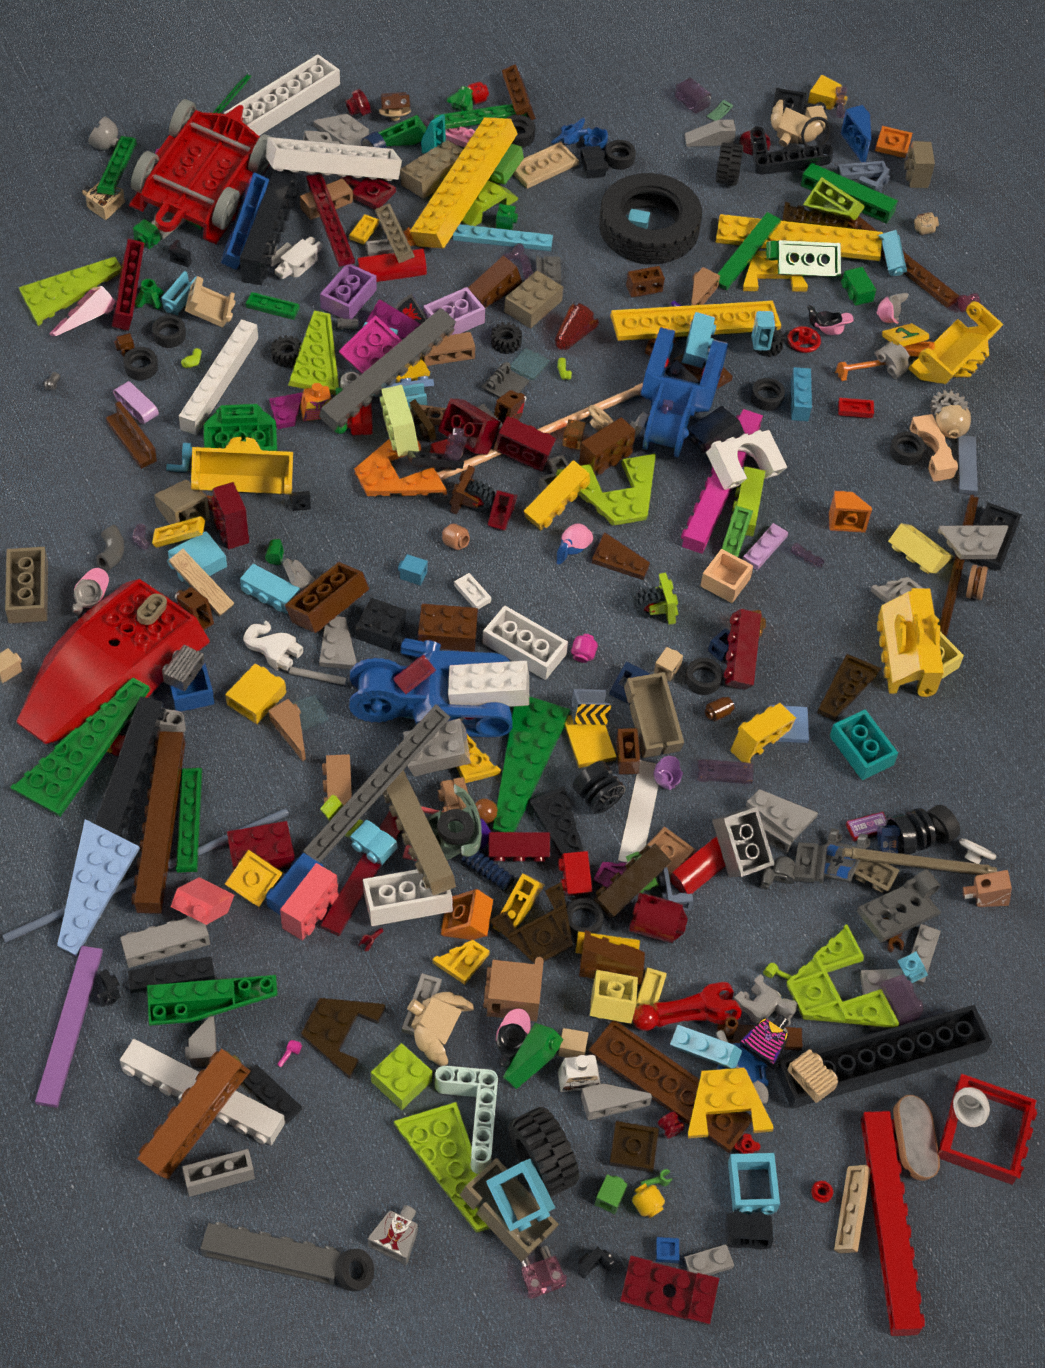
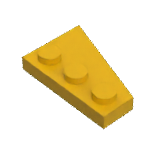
M467 735L471 763L456 767L460 776L464 778L465 783L500 775L501 769L497 765L494 766L489 761L490 758L485 753L483 754L476 747V743Z

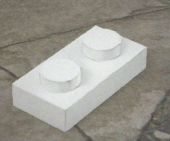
M470 573L454 581V586L473 608L480 609L491 602L490 595Z

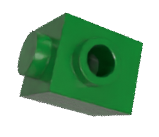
M500 204L496 217V229L513 230L514 223L517 224L518 220L516 206Z
M145 219L133 227L134 240L144 242V246L148 249L158 244L161 240L159 229Z

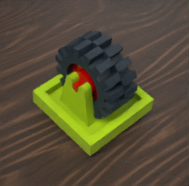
M666 573L659 574L658 587L652 586L651 589L646 587V590L641 589L640 593L637 592L636 596L633 597V603L639 617L644 616V618L650 616V618H653V615L657 617L659 614H665L668 625L676 623L678 600L676 594L672 592V580L668 579Z

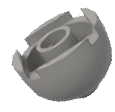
M105 116L98 122L101 125L93 129L88 139L89 144L98 150H107L111 146L115 147L119 141L117 138L119 132L116 124Z

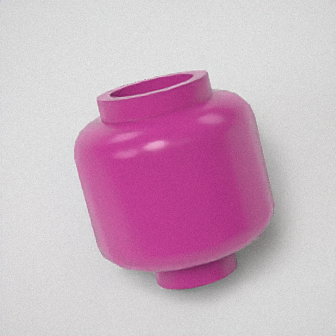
M590 634L577 636L573 642L571 654L576 661L587 663L594 659L598 644Z

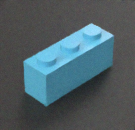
M695 312L682 363L702 368L703 363L707 362L709 355L707 350L711 347L713 338L710 337L714 335L716 325H714L715 317Z
M252 564L240 578L241 590L245 594L252 595L262 603H267L277 611H282L286 614L288 612L285 604L300 593V588L255 564Z
M677 1025L670 1043L671 1046L679 1051L728 1069L736 1068L742 1050L733 1044Z

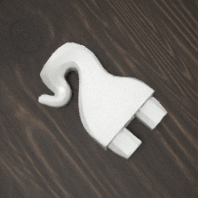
M267 621L264 622V625H251L243 638L245 645L253 651L264 654L269 665L278 671L281 668L288 671L293 664V660L289 656L293 655L299 658L302 655L303 647L296 643V637L287 633H276L257 638L258 635L267 634L271 630V625Z

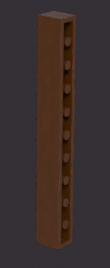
M160 731L159 739L155 740V751H157V754L153 755L152 759L154 772L150 773V784H152V787L148 788L147 798L149 805L145 806V817H147V820L142 825V833L144 835V840H140V852L142 854L137 859L139 874L135 875L134 885L136 892L132 893V905H135L137 913L162 914L186 745L184 732Z

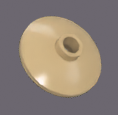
M409 107L400 109L381 108L379 110L381 115L391 117L393 121L400 120V117L411 112Z

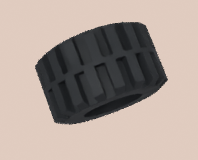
M725 142L721 144L715 179L716 183L737 185L743 154L742 145Z

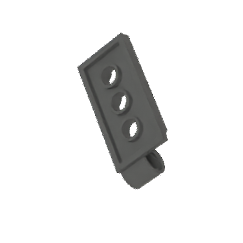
M926 869L917 874L913 879L906 881L904 886L859 906L856 912L882 943L940 915V910L929 897L937 892L941 885L930 871ZM910 901L916 902L918 907L912 905ZM896 908H900L904 913L898 912ZM881 915L887 916L889 920L883 919Z

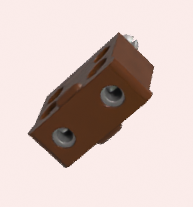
M406 92L382 93V109L410 107L409 94Z

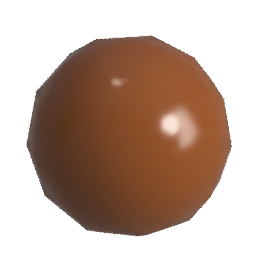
M482 798L475 803L480 819H483L485 823H490L497 817L498 809L493 801Z

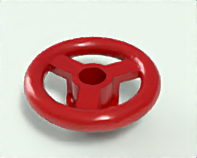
M796 327L789 332L787 337L789 345L794 350L802 353L813 352L821 344L820 335L810 327ZM799 332L798 341L793 342V335ZM807 343L813 345L808 348L800 347V345Z

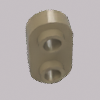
M161 594L150 595L137 610L138 622L144 625L153 624L166 609V597Z

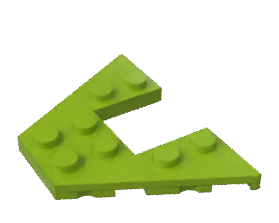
M651 454L623 459L621 464L632 488L603 493L591 465L581 466L590 474V484L584 490L581 489L578 495L587 503L593 504L597 508L596 511L606 517L607 521L613 526L646 520L656 455ZM558 469L556 475L558 476L564 469Z
M847 924L835 938H831L829 943L813 956V959L806 966L803 965L799 972L787 981V988L793 1000L797 1002V1008L804 1020L898 1027L899 1022L882 989L842 1002L828 975V972L864 961V955Z

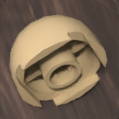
M949 405L941 408V412L936 413L935 421L945 437L958 438L969 430L971 413L967 408L966 410L962 409L960 405Z

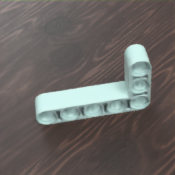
M441 1066L435 1072V1089L437 1092L447 1095L477 1097L470 1165L472 1171L479 1174L491 1163L498 1076L494 1071L488 1069Z

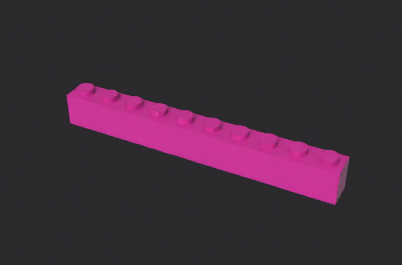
M743 409L741 415H737L736 418L740 420L745 434L752 435L760 429L763 415ZM738 451L737 456L742 467L748 453ZM714 468L711 471L712 477L707 478L706 490L702 489L700 502H696L694 506V515H690L688 519V528H684L681 539H683L682 547L701 554L704 552L732 488L723 489Z

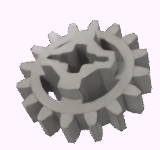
M944 390L943 394L937 392V396H933L930 412L934 413L935 418L936 413L941 412V408L949 405H960L964 410L966 408L969 409V407H967L968 402L964 401V396L959 397V393L953 394L952 390L950 393H947Z

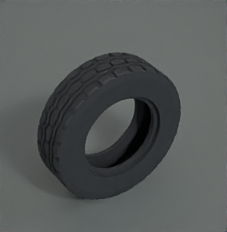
M655 173L629 175L616 181L606 190L601 202L599 230L608 247L615 253H618V255L634 262L663 264L683 257L695 246L700 232L702 207L696 194L686 184L675 178ZM653 207L670 214L675 223L664 229H644L631 223L625 215L631 209Z

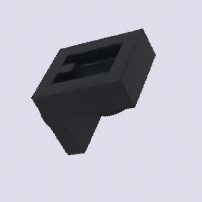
M176 239L168 249L170 262L189 267L191 265L190 251L182 249L180 240Z

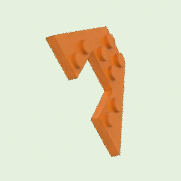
M390 439L354 468L355 475L367 496H390V493H402V496L428 495V493H443V495H447V490L434 468H429L400 479L390 461L401 457H398L396 450L393 451ZM418 442L419 451H421V445Z

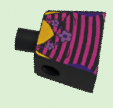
M778 1014L773 1022L763 1018L741 1039L740 1047L774 1070L789 1039V1034L784 1031L789 1021L780 1014Z

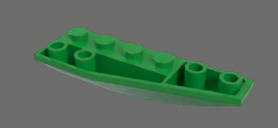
M276 975L147 985L149 1026L194 1022L278 996Z

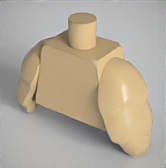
M779 100L773 107L771 124L773 129L777 131V137L780 138L779 144L786 147L788 143H802L801 132L803 126L811 118L787 107L783 113V100ZM821 120L812 121L806 127L804 133L805 142L808 143L814 140L816 136L822 133L826 124Z
M452 992L436 993L431 998L424 1000L422 1004L413 999L407 1009L416 1015L411 1024L415 1030V1042L429 1060L439 1066H446L448 1058L443 1045L446 1044L461 1011H473V1004L463 996L454 995Z

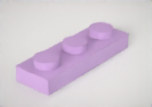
M773 523L744 555L743 560L758 570L787 538L788 532Z

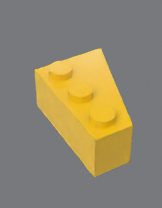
M781 703L774 707H768L764 713L756 714L752 720L743 722L738 727L739 732L730 751L747 766L751 763L750 760L756 753L761 755L764 752L763 747L770 742L774 744L790 731L796 717Z

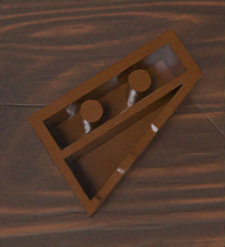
M503 255L468 289L486 308L514 291L523 282L517 266Z
M585 930L579 976L595 978L596 970L638 977V984L641 985L645 952L622 943L620 946L609 942V938L602 937L600 939L592 936L590 931Z

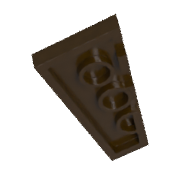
M785 201L782 221L841 228L848 227L847 218L829 213L822 215L818 210H804V206L798 205L793 207L790 206L789 202Z
M846 654L817 713L835 721L876 678L882 668Z

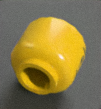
M645 1183L634 1190L636 1195L633 1196L632 1202L641 1216L651 1218L664 1210L662 1206L665 1204V1200L655 1185L647 1186Z

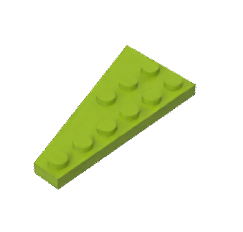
M111 257L21 286L19 290L37 326L43 323L44 319L52 318L58 310L66 309L77 302L92 288L97 287L102 282H108L121 273V266L116 257Z
M314 310L288 386L306 389L312 388L314 383H320L322 386H328L330 393L336 395V388H339L331 316L329 313Z

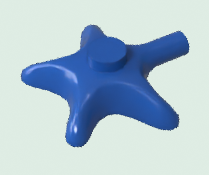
M582 118L574 125L562 126V133L551 143L575 144L580 140V137L591 134V129H582L585 123V118Z

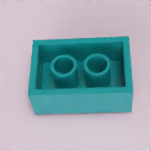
M866 709L833 724L830 738L861 780L871 777L895 764L898 756L897 750Z

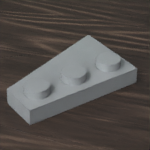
M336 616L335 619L325 625L319 666L352 669L357 662L346 617Z
M760 789L746 803L747 807H758L760 817L792 842L818 815L815 811Z

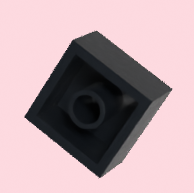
M371 598L356 625V639L391 651L406 623V609Z

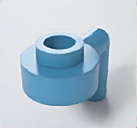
M183 443L182 465L167 464L166 471L188 472L189 461L192 458L191 443Z

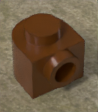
M130 333L117 336V340L114 341L116 350H120L122 357L129 350L135 348Z

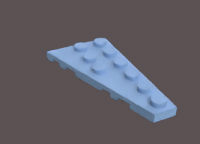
M86 819L84 821L57 945L59 948L75 956L79 954L81 946L86 942L140 849L139 846Z

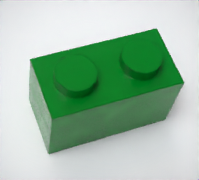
M859 267L844 271L841 284L846 289L850 300L853 301L855 306L873 302L876 288L864 268Z

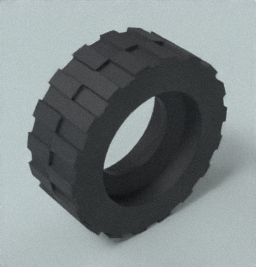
M512 115L506 118L512 120L515 129L525 131L524 134H517L511 144L525 148L534 142L535 126L530 118L521 115Z

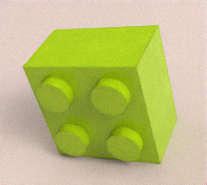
M401 1043L371 1071V1082L396 1106L403 1110L432 1082V1070Z

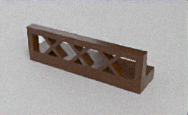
M516 64L501 70L516 115L528 112L531 121L536 119Z
M120 401L115 403L117 413L106 417L107 424L141 469L157 462L153 444Z

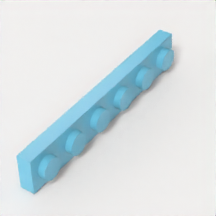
M459 224L453 234V240L551 251L553 235Z

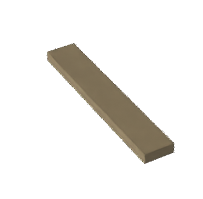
M387 204L375 209L398 262L401 263L415 257L391 205Z

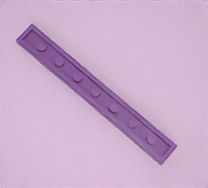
M81 946L35 1100L36 1105L58 1108L103 954L102 949Z

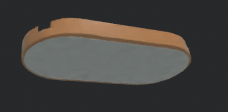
M906 1095L898 1100L893 1109L900 1160L905 1170L908 1169L913 1178L926 1181L934 1177L940 1168L933 1117L929 1107L922 1099L914 1095Z

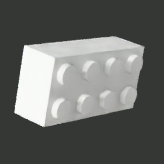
M504 606L483 630L484 645L512 661H527L528 670L544 680L549 677L567 654L568 641L507 606Z
M527 661L450 665L448 688L450 704L483 705L490 702H498L508 706L529 705V670Z
M417 870L363 879L364 897L371 926L453 912L451 890L433 896L430 888L426 889L423 884V874L419 875Z

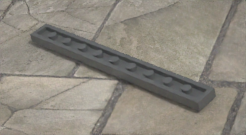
M435 704L303 850V853L320 863L450 719V716Z

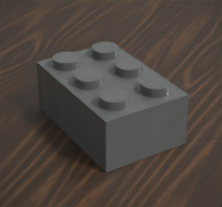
M758 807L743 808L712 819L729 877H742L775 865Z

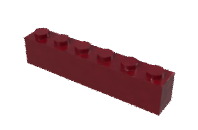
M132 239L127 240L112 327L129 331L133 318L144 242Z

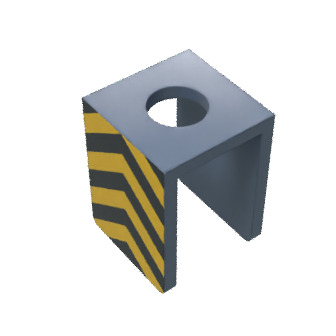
M573 689L569 709L574 724H607L611 705L610 703H604L606 690Z

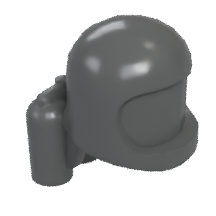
M786 856L776 858L772 869L767 867L763 870L760 888L768 889L773 880L793 884L795 880L793 876L794 861Z

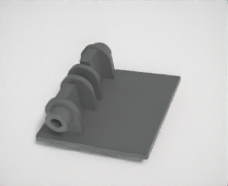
M505 362L486 381L482 389L501 397L509 390L520 393L530 380L510 371L511 364Z

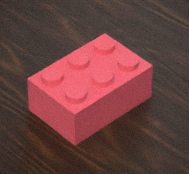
M316 863L280 909L282 929L302 941L306 935L309 936L313 932L316 922L324 918L329 905H333L339 896L337 875Z

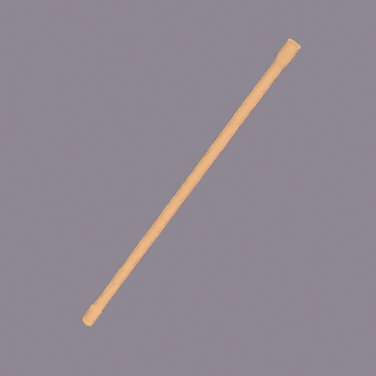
M643 383L594 404V406L605 410L640 395ZM589 407L537 430L550 434L591 416L588 410ZM490 449L489 454H479L465 460L463 469L450 470L446 468L437 472L441 480H444L466 470L468 465L474 467L502 453Z

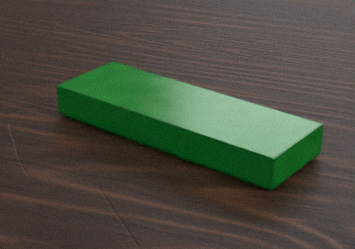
M251 292L245 303L246 308L292 320L295 319L300 309V305L297 303Z

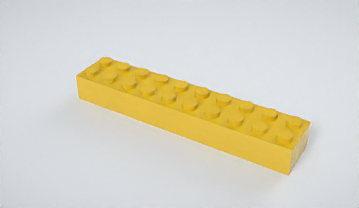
M484 117L409 231L417 246L445 248L518 133L511 119Z

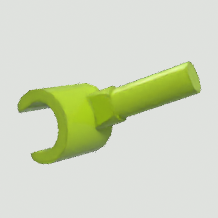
M775 963L768 964L763 971V974L768 978H773L775 974L788 980L792 977L779 970Z

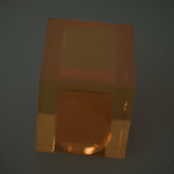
M568 419L563 436V446L580 450L585 431V422Z

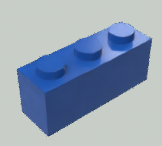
M305 853L292 862L289 871L281 875L275 888H271L266 895L267 907L281 915L280 909L316 863L322 867L323 865Z

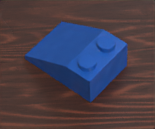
M863 105L846 109L841 135L861 162H866L871 142L870 113Z

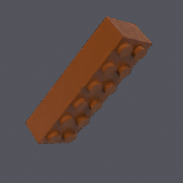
M222 1048L211 1056L208 1067L198 1073L195 1078V1084L184 1091L181 1096L182 1101L178 1106H174L169 1111L168 1119L163 1125L160 1124L155 1129L152 1140L149 1143H145L139 1151L140 1155L137 1159L163 1178L169 1179L250 1073L247 1067Z

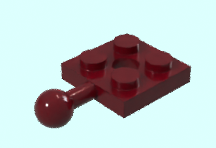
M352 175L340 177L348 185L351 184L356 187L352 191L353 199L373 209L382 207L396 193L395 186L378 178L370 179L366 177L362 182L353 179Z

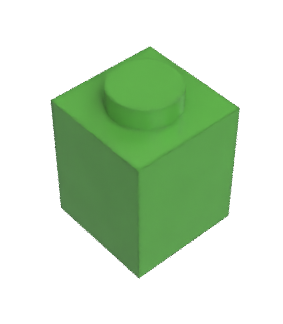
M607 1174L596 1197L595 1206L615 1215L626 1192L627 1183L618 1176Z

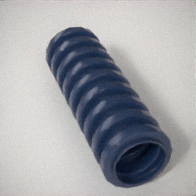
M478 851L473 856H462L461 860L463 862H467L468 866L472 865V869H476L478 873L481 872V875L486 876L488 880L491 879V882L496 883V886L501 887L503 891L512 885L514 875H509V872L504 871L502 867L499 868V865L494 864L493 860L489 861V858L484 857L483 853L479 854Z

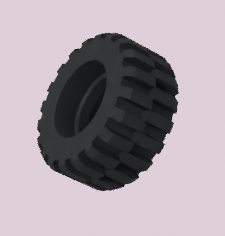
M537 1107L510 1122L508 1127L509 1137L519 1163L530 1158L532 1159L550 1198L577 1184L580 1174L575 1154L559 1122L547 1108Z

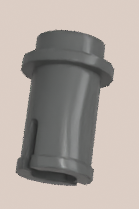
M337 318V329H341V331L343 329L358 330V318Z

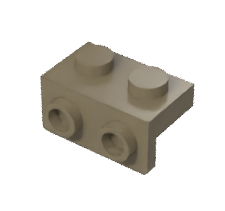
M860 860L854 873V878L863 883L866 880L873 883L872 888L883 893L884 890H890L900 870L887 863Z

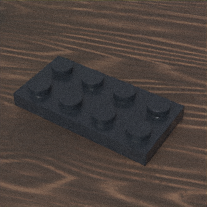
M988 502L978 526L1008 525V529L996 559L969 560L1001 570L1022 514Z

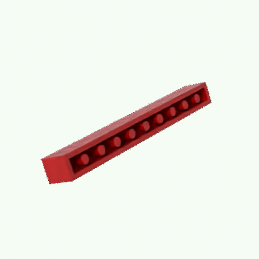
M890 1111L864 1112L860 1122L866 1164L871 1168L869 1185L891 1336L918 1335L923 1329L922 1327L925 1326V1319L923 1313H920L919 1305H921V1293L916 1288L918 1273L917 1269L913 1268L912 1262L915 1254L914 1248L910 1246L909 1242L911 1227L906 1222L908 1207L907 1203L903 1202L905 1187L904 1182H900L901 1162L897 1160L898 1142L894 1140L893 1132H895L894 1119H891Z

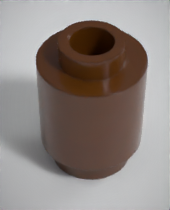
M721 697L707 704L705 709L706 717L716 722L730 715L734 711L733 701L729 697Z

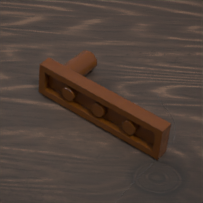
M729 1017L726 1019L725 1024L717 1025V1032L724 1030L729 1043H740L741 1039L755 1025L738 1024L736 1018ZM785 1027L788 1031L789 1039L784 1050L801 1051L803 1048L802 1028Z

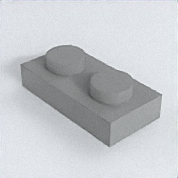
M726 1244L684 1257L687 1271L693 1273L713 1275L734 1267Z

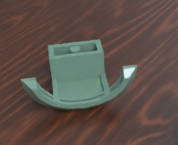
M456 784L453 785L454 794L458 795L465 803L466 808L463 811L467 812L474 822V831L471 838L463 844H449L441 839L437 830L438 820L444 812L439 811L427 818L446 860L460 853L466 857L473 856L478 852L481 844V821L477 807L470 795ZM452 821L448 824V829L454 833L461 832L464 828L459 821Z

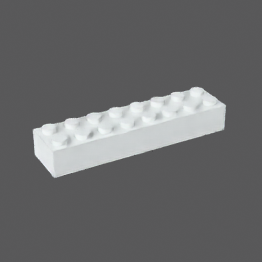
M316 55L227 110L224 114H227L238 105H243L242 122L260 136L339 86L340 70L320 55Z
M268 137L265 153L268 162L277 171L286 169L292 172L305 171L309 174L320 172L324 175L337 174L342 177L352 175L356 178L364 176L370 179L383 178L387 181L399 179L402 160L393 149Z

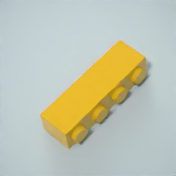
M573 460L524 510L525 518L540 531L544 527L547 528L552 523L553 518L556 515H560L564 511L565 506L576 499L577 493L581 489L584 490L590 484V474Z

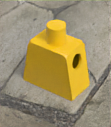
M821 75L809 93L808 103L816 104L817 102H823L826 105V109L832 110L836 103L844 106L848 97L841 94V84Z

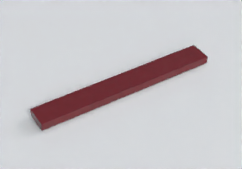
M322 173L307 175L308 187L338 266L355 264V258Z
M389 811L379 829L397 840L402 831L399 832L395 822L397 817H392ZM363 854L322 922V929L337 936L341 935L364 896L363 879L375 877L382 866L381 864L371 862L367 858V854Z

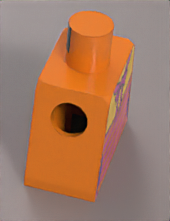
M314 383L312 388L303 390L300 405L303 421L321 419L319 417L321 408L332 400L328 386Z

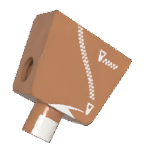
M1008 870L976 876L974 886L963 887L964 899L975 898L978 907L1009 906L1012 887Z

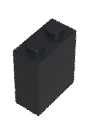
M720 406L687 428L690 434L688 436L689 440L693 445L696 444L702 453H706L714 442H725L731 437L736 439L745 434L740 420L723 406Z

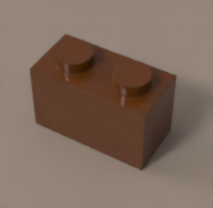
M618 729L616 743L619 774H638L640 766L638 729Z

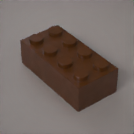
M338 562L286 603L285 607L292 623L317 633L343 610L362 597L369 590L362 571Z

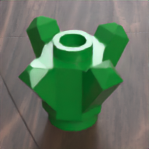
M461 86L457 92L447 98V102L452 103V109L463 111V109L465 111L473 110V90Z
M143 280L138 288L140 292L135 301L136 307L141 308L146 303L152 304L156 309H160L162 304L158 296H161L164 291L155 284L154 280Z

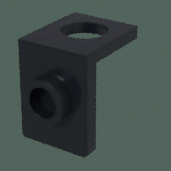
M310 491L292 492L293 511L311 510Z

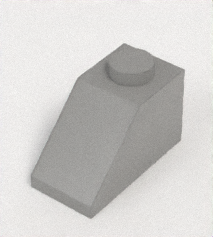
M214 1016L209 1017L189 1038V1047H185L186 1060H190L191 1067L208 1066L211 1056L217 1051Z

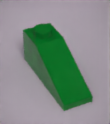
M416 115L378 133L383 137L386 146L414 145L421 142L426 132V126Z
M534 1023L503 1078L513 1088L517 1089L555 1056L564 1039L553 1028Z

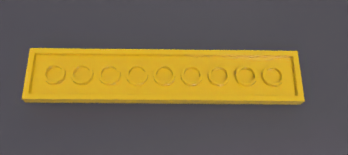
M720 214L716 243L741 245L761 219ZM781 221L766 242L786 240L841 243V257L880 261L882 240L878 235L883 234V232ZM766 242L761 248H766Z
M773 301L611 310L610 314L618 341L657 338L660 327L675 330L674 337L688 336L695 312L715 317L714 325H716L714 334L752 332L755 315L758 311L773 312L775 327H777V330L781 329V323Z

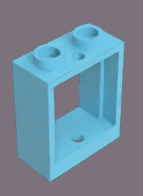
M774 1153L730 1154L728 1169L733 1212L741 1211L748 1215L753 1212H762L766 1215L777 1212L780 1206ZM768 1169L771 1199L741 1200L738 1170Z
M531 1158L486 1181L510 1231L518 1228L519 1232L532 1226L530 1221L537 1219L540 1222L550 1217L549 1211L555 1209ZM523 1173L540 1210L518 1221L501 1184Z

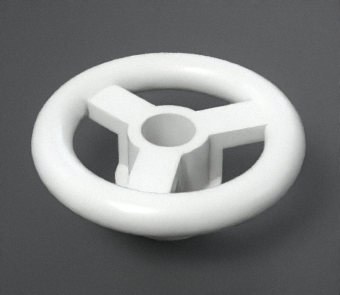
M963 838L959 840V843L968 849L965 855L966 859L976 864H980L981 856L991 860L996 859V855L988 849Z

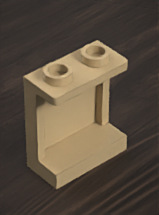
M197 276L190 287L185 311L223 328L226 322L229 323L233 313H231V310L235 305V300H233L235 293L231 292L226 297L203 287V278Z

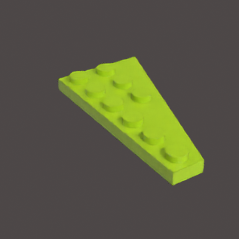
M451 1103L394 1121V1126L474 1231L477 1233L490 1229L476 1214L479 1211L477 1207L473 1210L460 1196L465 1186L478 1174L471 1169L472 1147L457 1103Z

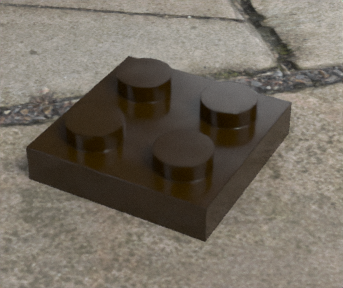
M412 400L409 404L414 424L419 425L420 433L424 439L428 438L430 442L435 441L437 438L433 424L417 400Z
M616 1121L609 1165L653 1173L659 1128Z

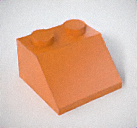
M835 491L829 510V530L865 533L872 507L853 492Z
M478 889L452 896L453 912L444 913L441 935L466 940L486 937L489 929L493 899Z

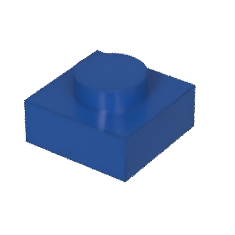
M656 1238V1262L679 1263V1238Z

